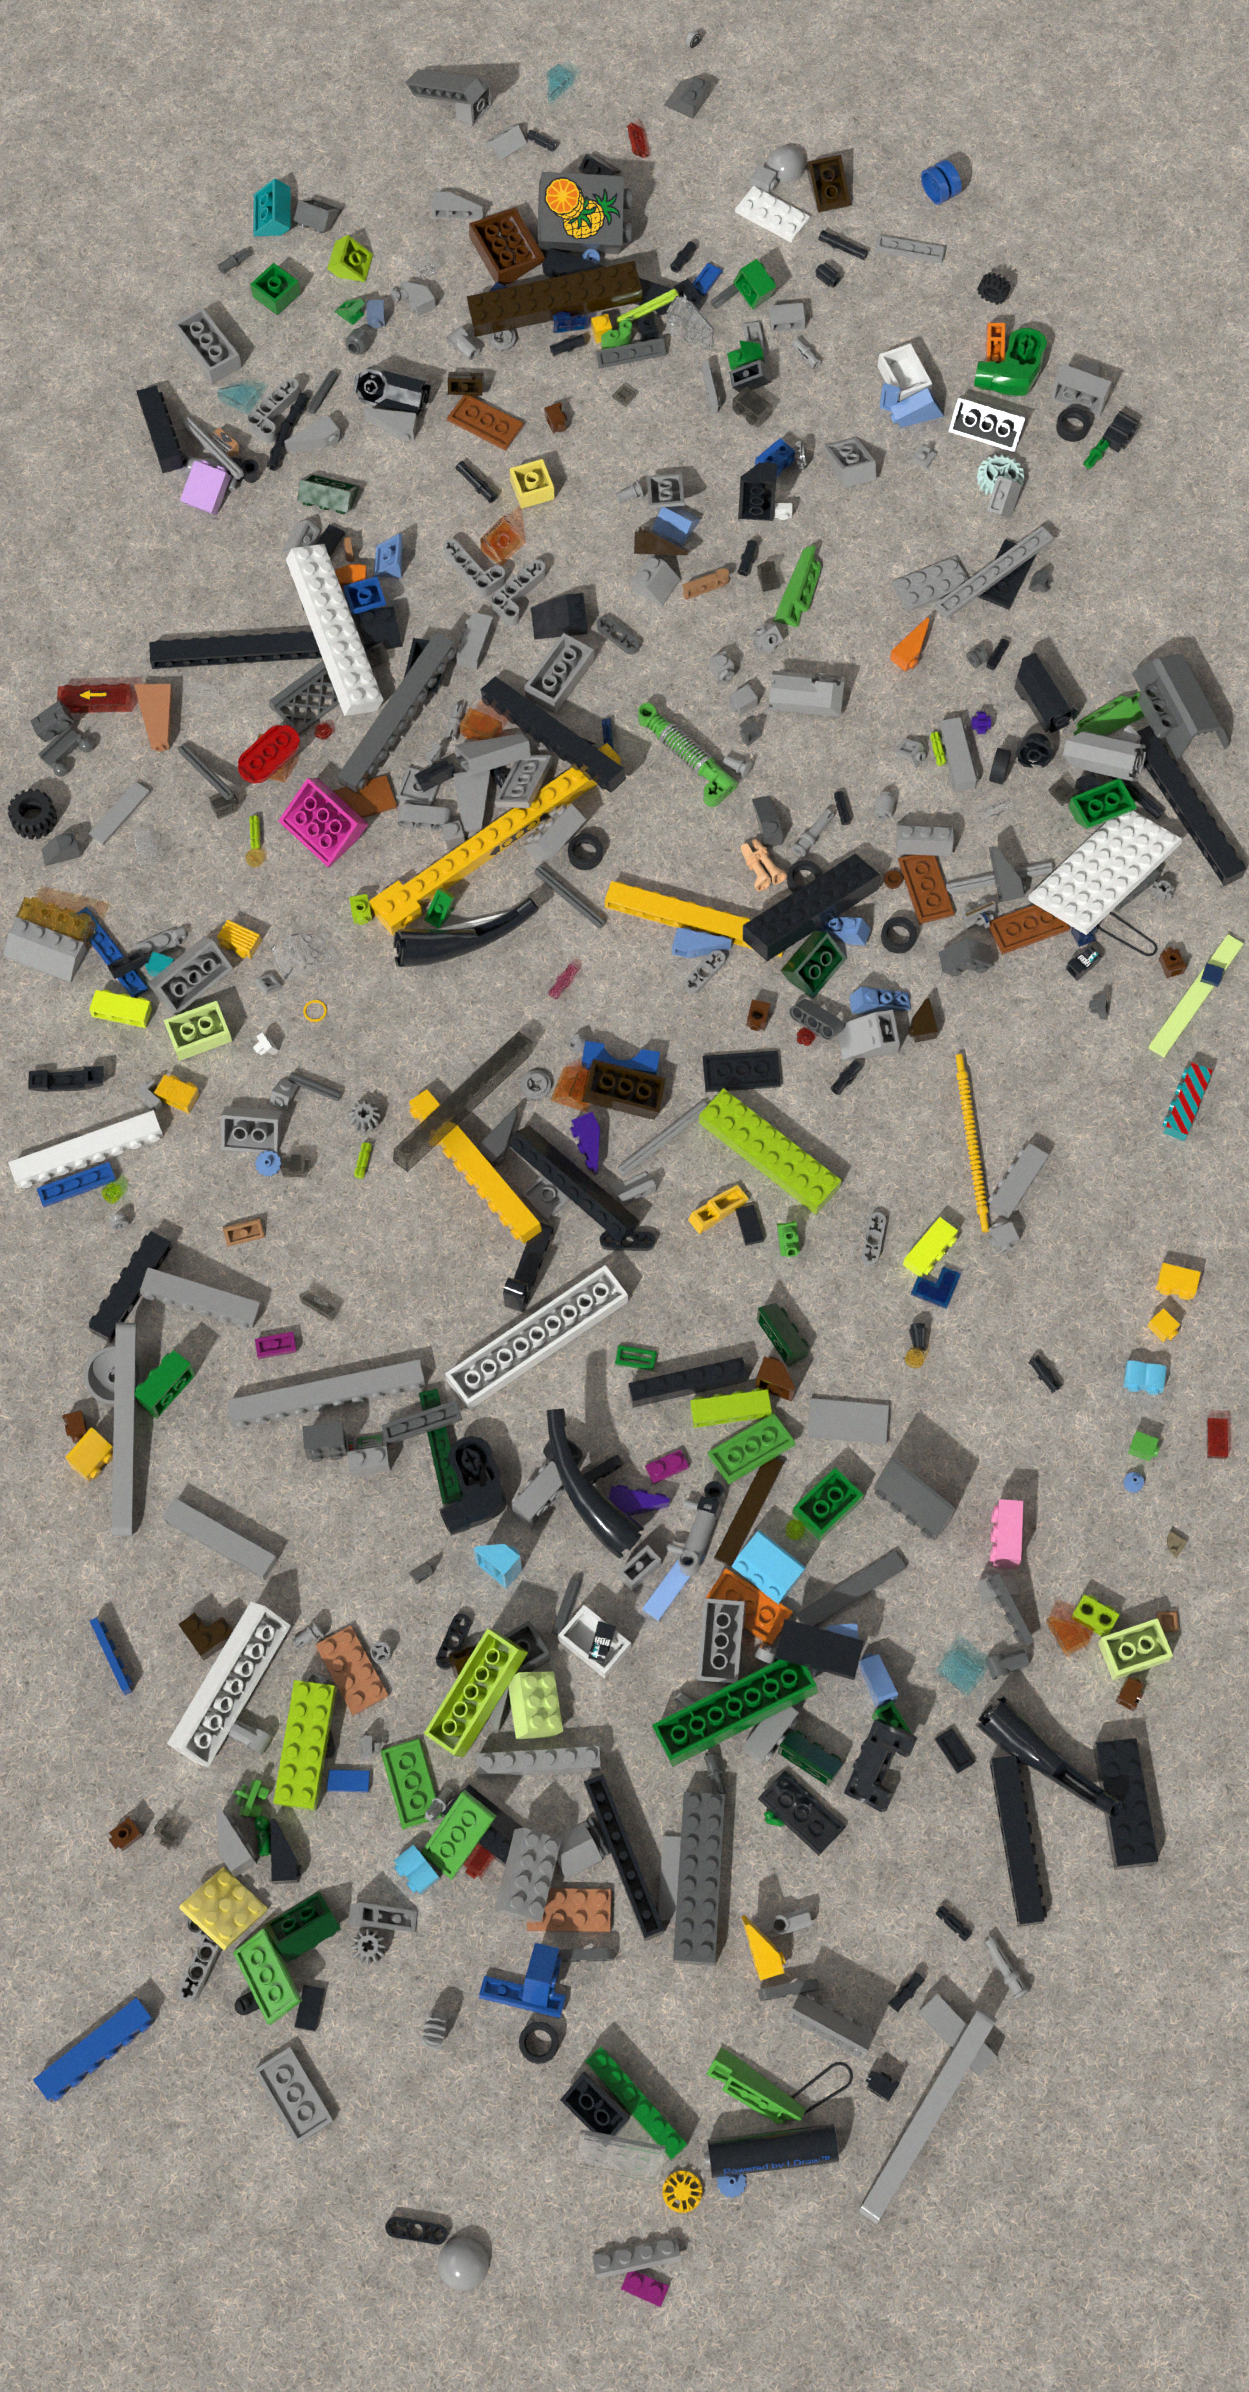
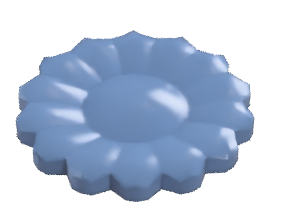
M273 1151L260 1153L255 1162L256 1170L264 1176L277 1174L282 1165L280 1162L281 1158Z
M743 2174L718 2177L717 2187L725 2197L730 2196L734 2198L735 2196H740V2193L744 2192V2187H746V2177Z

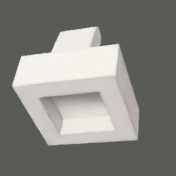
M262 1032L257 1036L259 1042L253 1047L257 1054L263 1055L268 1052L273 1055L279 1051L268 1035Z

